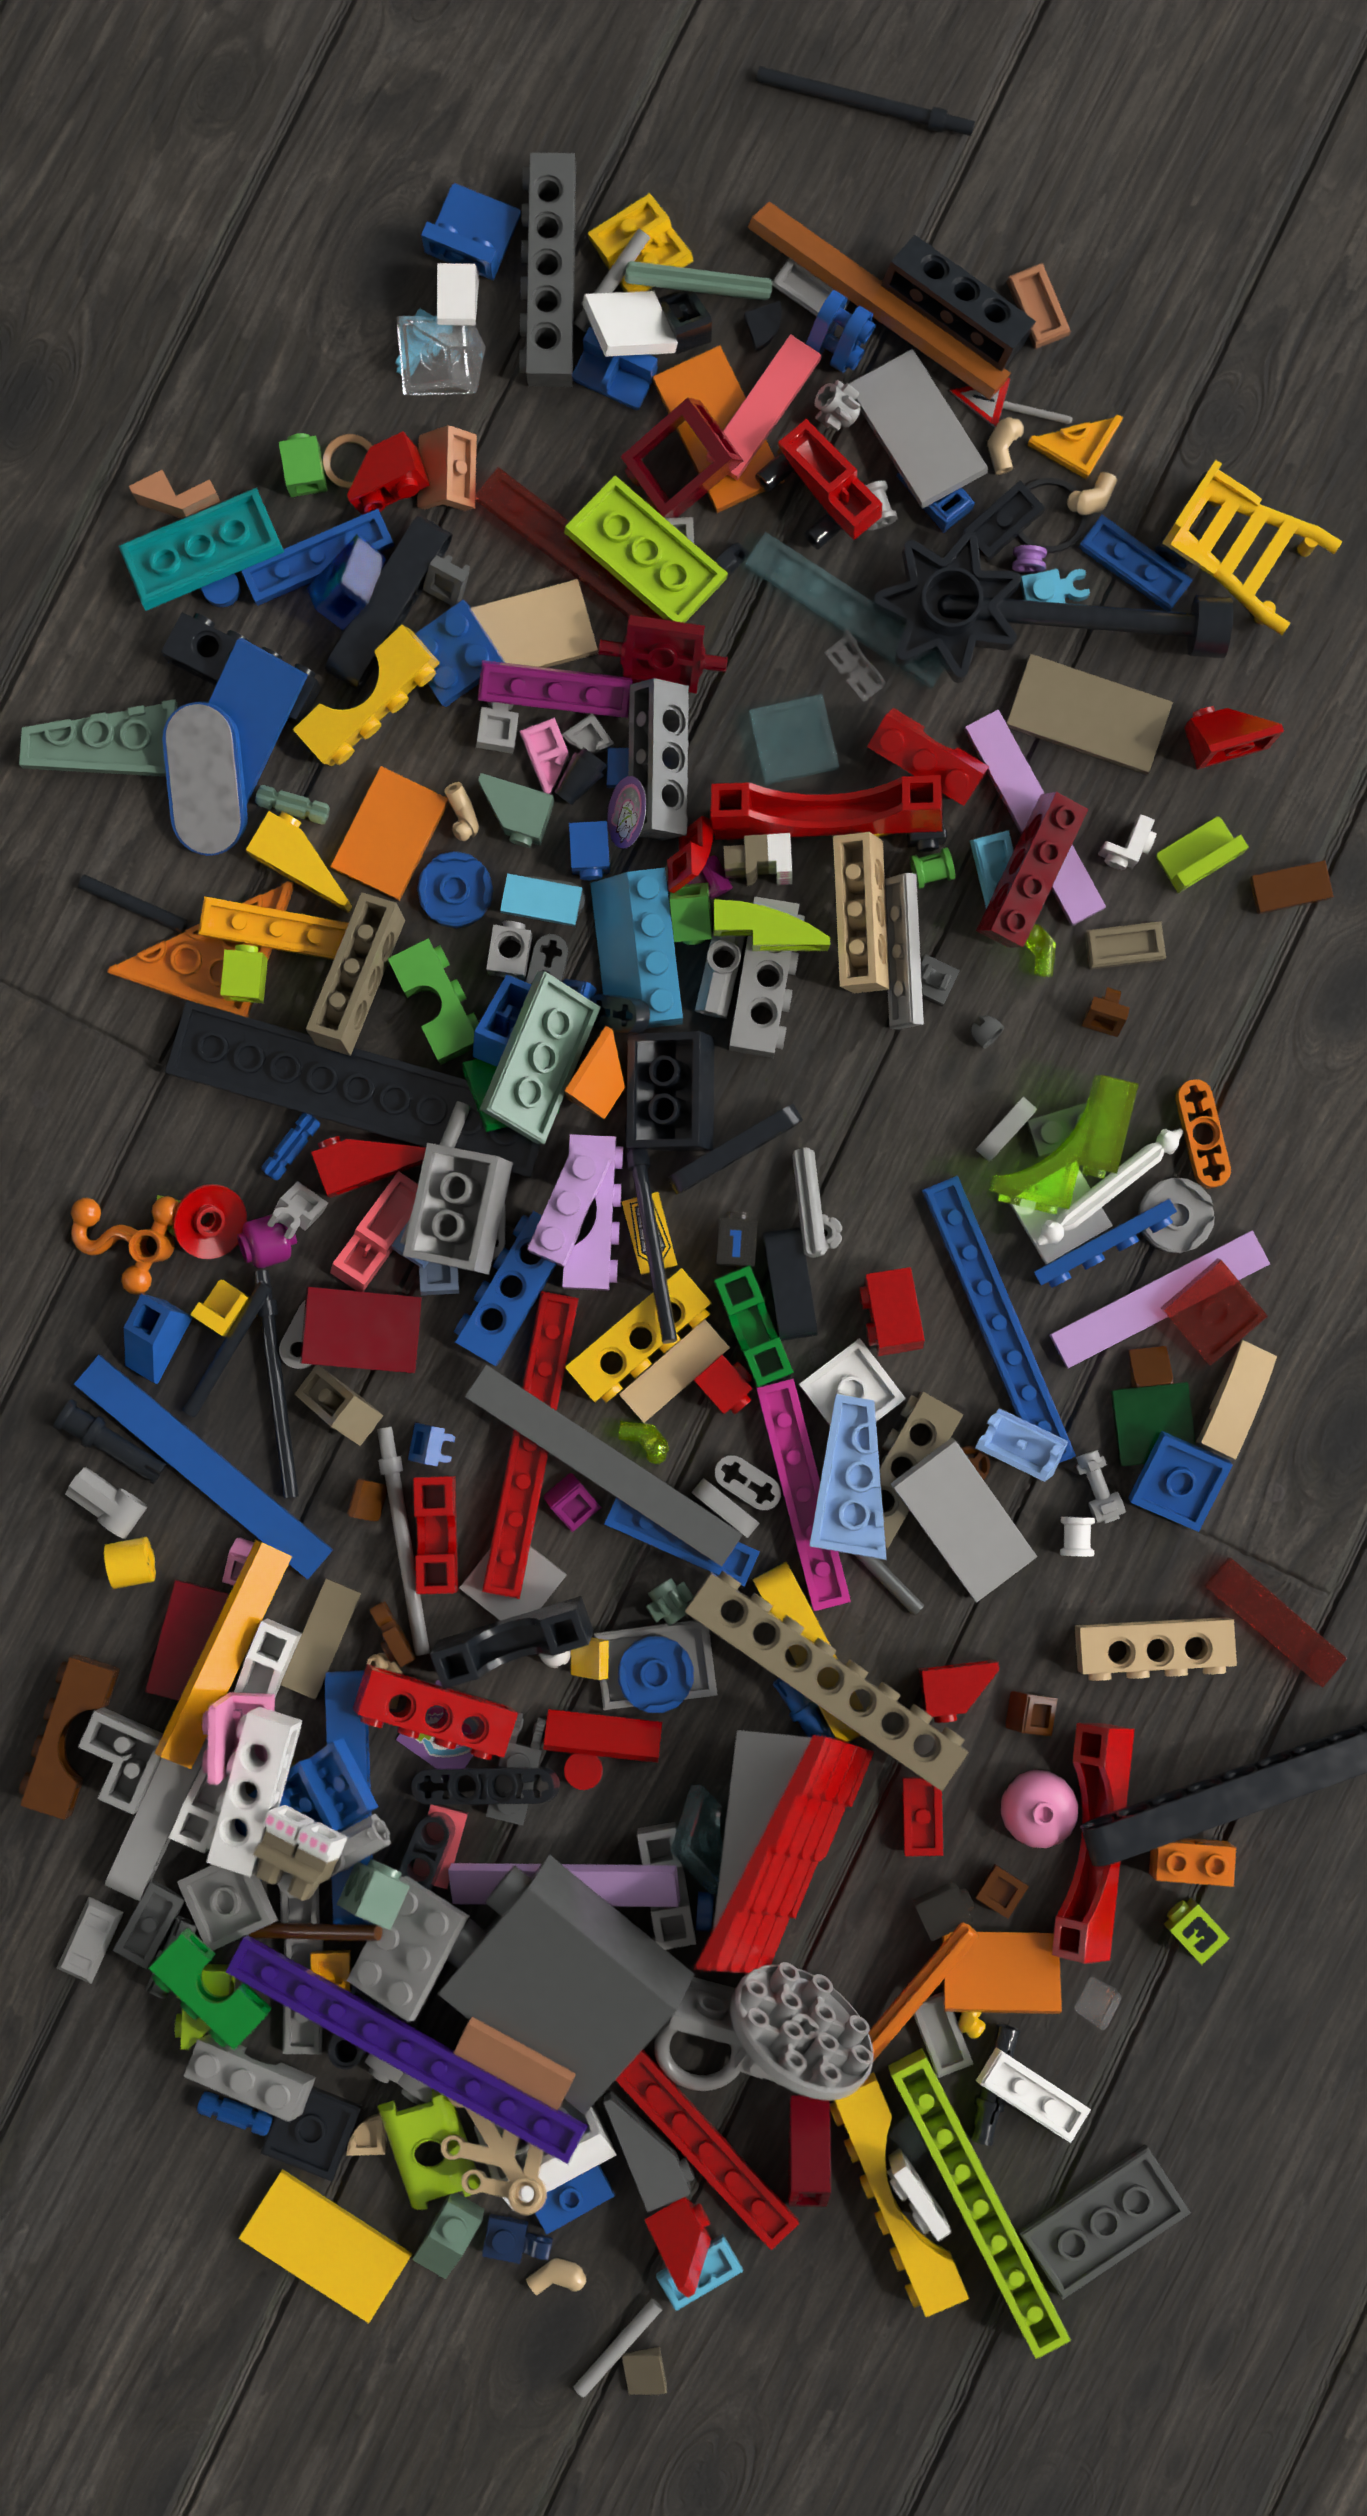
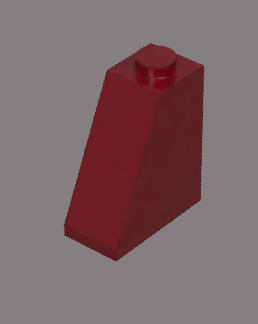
M798 2093V2096H791L789 2102L788 2206L827 2207L831 2194L830 2100L811 2098Z

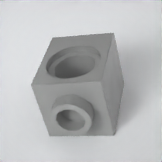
M503 921L502 926L493 925L486 968L488 975L503 978L509 975L526 981L533 936L531 930L525 929V924L515 921ZM510 940L518 942L521 949L517 956L506 958L500 954V948L504 942Z

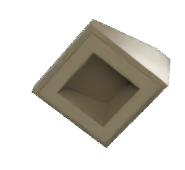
M660 2347L624 2353L622 2355L629 2395H660L667 2393V2382Z

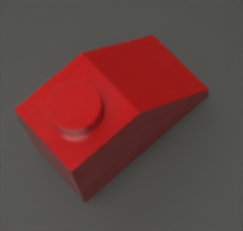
M993 1659L919 1668L924 1711L934 1717V1723L957 1721V1714L966 1713L997 1674L999 1663Z
M683 2197L645 2219V2222L678 2291L689 2298L695 2294L711 2242L706 2229L711 2223L700 2203L694 2205L688 2198Z

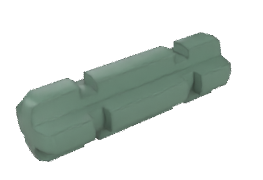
M260 785L256 794L255 802L260 807L267 809L275 807L277 812H285L304 820L308 817L311 822L321 825L326 823L330 812V807L326 803L316 800L312 803L309 798L280 790L278 793L275 788L266 785Z

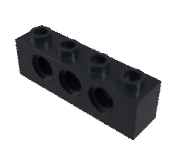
M915 234L891 261L881 284L886 290L1001 372L1023 347L1036 323L1024 311L1018 309L997 294L992 288L983 284Z
M182 612L161 653L167 662L216 686L237 639L243 638L248 642L249 640L232 630H228L227 634L215 629V623L201 614L195 613L191 617ZM210 643L219 645L218 652L214 656L209 658L201 656V651L205 645ZM266 647L261 648L266 652L272 654L273 656L282 659V657L273 650ZM296 663L294 667L306 673L308 677L287 719V722L295 726L308 715L321 690L317 679L314 678L316 674L307 667Z

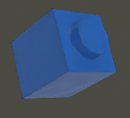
M607 821L569 823L572 874L580 875L581 880L602 879L604 873H610Z

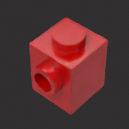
M723 1355L693 1380L723 1415L729 1410L735 1415L751 1401L747 1394L753 1389L748 1384L753 1379L752 1376L739 1362L732 1366Z

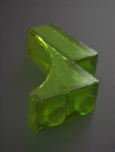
M1094 1075L1086 1107L1066 1140L1054 1152L1031 1167L1007 1175L992 1176L989 1191L999 1193L997 1201L1020 1206L1021 1199L1036 1202L1034 1210L1057 1215L1058 1208L1069 1210L1080 1166H1083L1082 1174L1101 1179L1105 1178L1106 1172L1117 1174L1139 1084L1109 1076Z

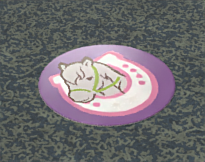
M633 776L625 777L617 784L608 808L609 834L613 843L619 848H628L637 840L646 815L644 788L641 782Z

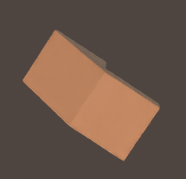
M163 470L129 486L139 505L181 519L221 503L210 479L176 496Z

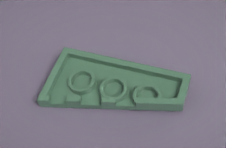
M174 699L163 701L162 704L136 706L128 708L126 711L110 714L104 712L93 714L91 717L72 721L66 719L23 727L21 731L19 765L25 769L166 777L162 739L163 730L170 715L177 710L178 703Z

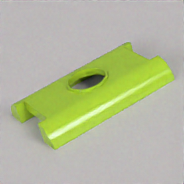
M432 2089L433 2101L401 2111L397 2110L395 2101L377 2105L411 2207L416 2210L428 2209L427 2201L463 2191L465 2197L472 2195L463 2189L461 2180L467 2171L476 2169L473 2160L464 2158L449 2160L444 2157L435 2166H423L416 2161L414 2152L423 2142L435 2141L442 2144V2141L451 2135H459L467 2142L456 2106L449 2101L447 2096ZM451 2140L448 2144V2151L450 2154L456 2155L460 2150V2145L456 2140ZM472 2174L468 2179V2184L472 2189L476 2190L479 2188L480 2178L478 2175Z

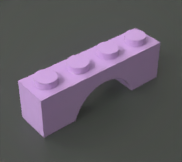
M570 1135L569 1154L574 1143L610 1158L611 1163L598 1193L594 1197L597 1206L594 1226L581 1242L574 1245L565 1267H563V1288L609 1291L610 1283H617L618 1260H611V1245H619L620 1222L612 1221L613 1207L621 1206V1184H614L615 1169H622L623 1146H616V1137Z

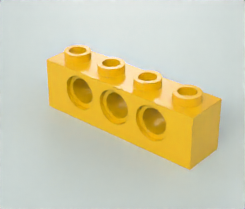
M682 1268L667 1280L670 1301L681 1310V1318L675 1323L676 1334L687 1324L694 1329L710 1315L706 1310L711 1305L710 1300ZM651 1293L565 1366V1368L595 1403L600 1398L607 1403L623 1389L619 1384L620 1381L630 1373L634 1378L638 1377L652 1365L648 1358L654 1352L660 1349L665 1354L681 1338L677 1334L676 1342L662 1343L654 1293ZM637 1328L649 1330L652 1335L651 1344L645 1349L634 1348L630 1343V1335L633 1330ZM609 1352H615L623 1359V1366L616 1374H607L601 1368V1359Z

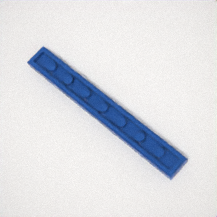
M955 1176L922 1190L1016 1416L1068 1441L1059 1463L1075 1457L1076 1454L959 1177Z
M98 1355L74 1383L81 1391L264 1544L292 1556L289 1565L307 1580L311 1578L334 1550L102 1355Z

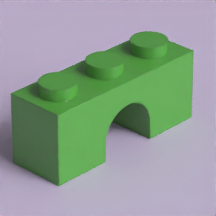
M428 938L387 958L407 998L422 991H430L437 994L442 1000V1008L439 1015L433 1021L421 1026L440 1065L472 1050L474 1031L479 1022L474 1012L466 1015L460 1002L467 998L458 980L449 981L444 971V968L450 966L441 945L433 948Z

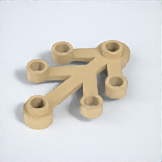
M448 2098L454 2106L464 2107L463 2105ZM465 2107L488 2147L466 2142L459 2135H451L442 2141L441 2152L443 2156L449 2160L464 2158L500 2166L509 2181L487 2178L483 2171L473 2169L463 2175L461 2180L463 2189L469 2194L483 2192L508 2198L510 2206L520 2214L528 2215L539 2211L547 2197L546 2186L539 2178L544 2151L528 2143L530 2146L524 2170H522L515 2159L519 2137L505 2129L503 2136H501L493 2122ZM451 2140H456L460 2145V2150L456 2155H452L448 2151V2144ZM472 2174L478 2175L481 2180L480 2186L476 2190L472 2189L468 2184V2179ZM525 2186H530L534 2191V2197L531 2201H525L522 2198L521 2191Z

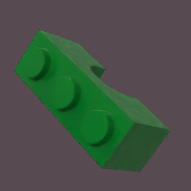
M747 1266L714 1280V1285L756 1387L794 1373L781 1340L773 1327L751 1267Z
M187 1927L149 1967L154 1973L152 1979L165 1992L169 1993L172 1990L182 2000L180 2005L191 2018L197 2020L200 2017L210 2027L208 2032L222 2047L229 2045L235 2050L268 2015L272 2008L244 1982L234 1992L225 1996H218L209 1992L203 1984L202 1973L204 1967L214 1957L215 1953Z

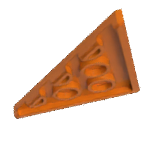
M287 881L263 895L260 894L243 902V904L286 911L295 885ZM200 924L185 930L186 932L167 941H162L145 949L126 961L114 964L108 969L110 975L186 1001L189 1000L245 1017L249 1016L253 1003L226 1001L220 995L224 949L235 950V945L249 944L199 936ZM256 946L258 947V952L263 953L269 960L272 949Z

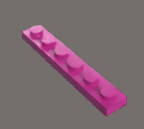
M794 1379L756 1388L813 1611L851 1602L839 1553L837 1551L810 1547L820 1479Z

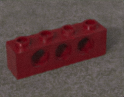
M1058 792L1040 794L979 923L977 932L1008 948L1024 947L1089 809Z

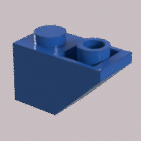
M141 1293L124 1326L125 1366L151 1382L158 1384L193 1316L164 1299Z

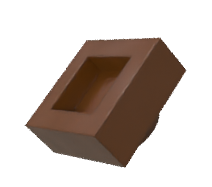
M994 1864L974 1897L1009 1919L1029 1886L997 1864Z

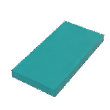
M257 488L119 545L145 611L284 553Z

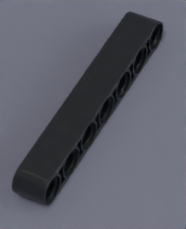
M434 1812L419 1822L399 1869V1872L402 1873L401 1876H408L431 1892L455 1834V1824L449 1815L442 1812ZM435 1822L442 1826L444 1830L443 1840L435 1841L428 1836L426 1830L428 1823ZM420 1858L428 1863L430 1868L428 1876L422 1877L415 1874L412 1867L414 1859ZM354 1985L352 1986L350 1993L382 2011L385 2010L386 2007ZM333 2034L328 2048L330 2061L339 2069L346 2070L355 2067L367 2052L356 2046L357 2055H346L340 2045L341 2040L345 2039Z

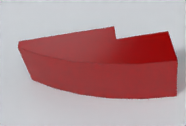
M807 419L778 442L779 448L805 485L853 540L882 517L883 503L857 478V469Z

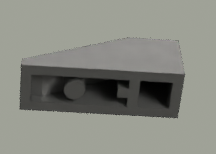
M612 2091L605 2093L603 2103L647 2212L691 2195L690 2181L695 2180L688 2159L686 2157L680 2159L677 2149Z

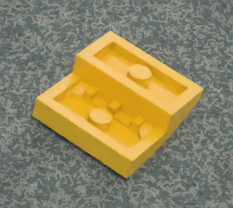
M650 193L588 232L589 239L609 270L638 228L649 235L650 239L635 259V262L682 268L693 262L691 251L674 231L669 217ZM625 275L619 283L624 292H643L653 288V286L629 284L625 282Z

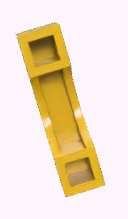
M401 624L374 650L379 665V678L373 693L365 702L357 707L346 710L332 709L319 703L293 728V731L322 763L333 766L335 763L341 765L347 761L354 753L352 747L360 739H368L380 729L382 724L379 721L389 712L395 713L400 710L409 700L407 694L417 685L419 687L424 686L435 676L436 671L434 669L440 662L411 629Z

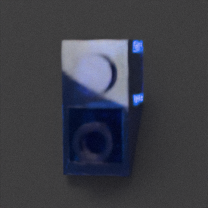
M356 534L307 587L315 609L340 629L344 630L369 603L386 560L385 556Z

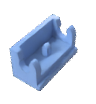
M999 1408L997 1413L989 1418L987 1422L989 1427L986 1433L979 1438L975 1448L1045 1482L1054 1475L1068 1441Z

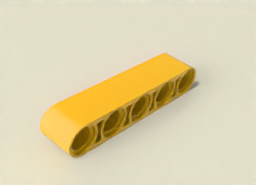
M787 1562L752 1579L761 1597L773 1605L769 1611L780 1620H783L785 1615L789 1616L805 1628L801 1634L814 1643L819 1637L830 1645ZM792 1645L788 1648L797 1665L802 1664L806 1660L807 1651L803 1646ZM832 1667L821 1669L817 1675L818 1684L825 1688L834 1686L839 1679L838 1671ZM854 1691L850 1695L849 1704L856 1710H862L864 1708ZM819 1706L836 1740L848 1743L861 1736L858 1732Z

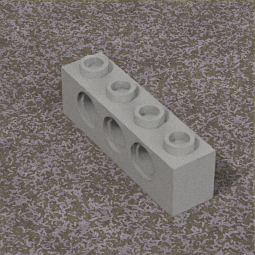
M754 896L753 904L767 906L788 913L802 921L805 919L804 915H798L799 904ZM748 936L729 1051L773 1058L775 1048L783 1049L786 1027L779 1026L781 1012H789L793 990L785 988L788 974L795 975L798 952L752 951V936ZM765 969L774 971L778 976L777 984L772 987L762 986L757 980L758 973ZM758 1006H764L771 1011L772 1019L767 1024H757L751 1018V1011Z

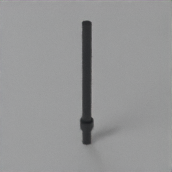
M761 66L757 74L756 82L928 125V130L940 133L944 129L972 136L975 121L947 114L948 110L935 106L930 110Z
M626 1124V1125L624 1126V1128H625L626 1139H627V1124ZM628 1148L629 1152L626 1153L627 1167L633 1173L662 1343H673L677 1341V1334L647 1171L650 1167L649 1155L645 1149Z
M269 1270L254 1272L255 1287L259 1280L271 1286ZM271 1291L256 1318L260 1317L283 1497L292 1498L298 1497L299 1494L275 1315H279L277 1299L273 1300Z

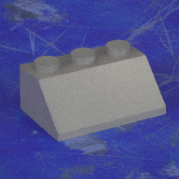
M427 1143L403 1256L489 1275L513 1162L497 1156Z

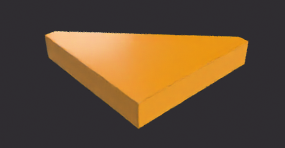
M1116 415L1114 418L1098 422H1087L1063 428L1057 432L1041 436H1031L1027 445L1087 480L1123 417Z

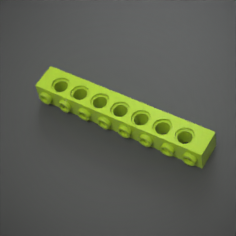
M921 2048L888 2065L891 2076L1034 2357L1037 2359L1070 2342L1071 2340L923 2049Z

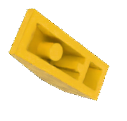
M268 811L246 848L250 857L349 913L352 908L350 902L304 832L299 828L301 822L285 812H281L277 816Z

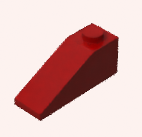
M336 1136L318 1143L319 1149L311 1153L326 1194L333 1198L395 1175L398 1171L403 1172L422 1165L426 1147L353 1139L341 1141L340 1137Z

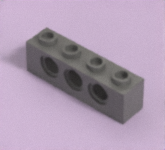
M656 678L630 685L628 776H633L641 782L646 797V815L638 837L664 841L687 836L689 686Z

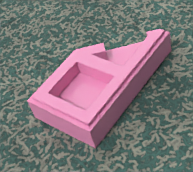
M555 718L520 731L542 791L550 795L569 756Z

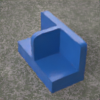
M589 327L583 339L584 351L573 372V381L634 410H639L653 382V376L657 374V358L649 354L605 356L593 328Z

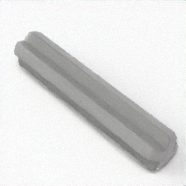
M807 1147L796 1149L793 1151L792 1158L803 1250L806 1256L815 1258L826 1253L815 1152Z

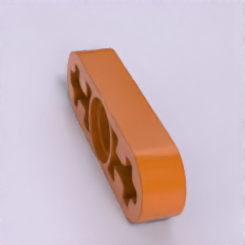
M1198 1079L1189 1080L1177 1090L1175 1097L1194 1177L1201 1186L1216 1188L1223 1185L1231 1174V1166L1212 1090L1207 1083ZM1190 1087H1194L1196 1093L1202 1092L1203 1099L1198 1102L1199 1112L1202 1113L1207 1110L1209 1116H1201L1190 1122L1188 1115H1193L1196 1111L1193 1102L1185 1101V1096L1190 1093ZM1204 1123L1212 1128L1213 1139L1209 1144L1202 1145L1195 1141L1193 1129L1197 1124ZM1215 1146L1217 1147L1218 1153L1210 1155L1212 1164L1214 1166L1220 1165L1222 1170L1221 1173L1216 1175L1217 1181H1213L1210 1175L1204 1176L1203 1169L1208 1167L1207 1156L1199 1158L1197 1151L1205 1152Z

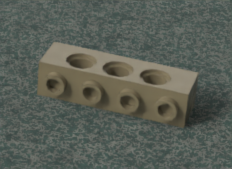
M361 892L306 1027L307 1032L317 1046L351 1056L389 961L387 958L391 957L405 923V919L396 902Z
M920 1392L917 1398L913 1395L909 1397L900 1415L905 1417L899 1431L894 1428L891 1429L881 1447L887 1451L879 1464L881 1490L888 1491L892 1496L891 1507L883 1512L886 1548H889L909 1512L905 1503L890 1484L897 1479L891 1472L893 1460L897 1457H905L909 1460L912 1468L951 1438L964 1415L925 1392ZM918 1423L924 1424L930 1432L929 1440L922 1446L915 1445L910 1439V1430Z

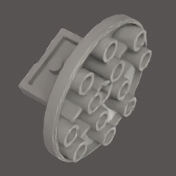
M782 1962L780 1965H765L759 1969H754L747 1973L735 1988L730 2003L731 2020L736 2035L744 2047L734 2057L735 2070L761 2079L765 2078L774 2081L776 2084L787 2087L804 2096L822 2100L845 2098L856 2092L868 2078L873 2066V2047L868 2033L870 2030L869 2024L833 1988L831 1981L827 1977L820 1974L812 1975L795 1968L790 1963Z

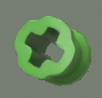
M948 847L942 848L939 853L920 858L917 855L910 856L912 873L916 874L918 889L924 888L925 883L945 878L948 881L955 879L954 864Z

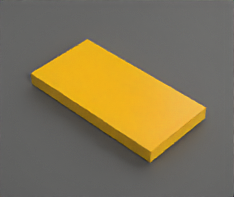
M283 2169L238 2238L367 2323L373 2318L412 2255L410 2251Z

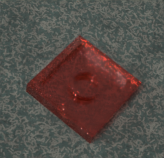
M1219 1258L1161 1307L1162 1311L1210 1366L1268 1317Z

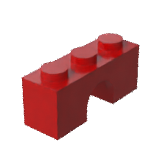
M892 708L883 718L867 747L914 776L941 775L942 793L965 806L989 766L958 747L952 749L938 743L924 732L925 727Z
M456 1476L415 1477L414 1517L417 1520L418 1536L417 1555H415L416 1594L456 1593L458 1591Z

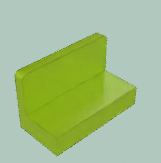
M1215 817L1158 852L1156 859L1176 891L1180 893L1242 855L1249 846L1242 835L1233 838L1220 817Z

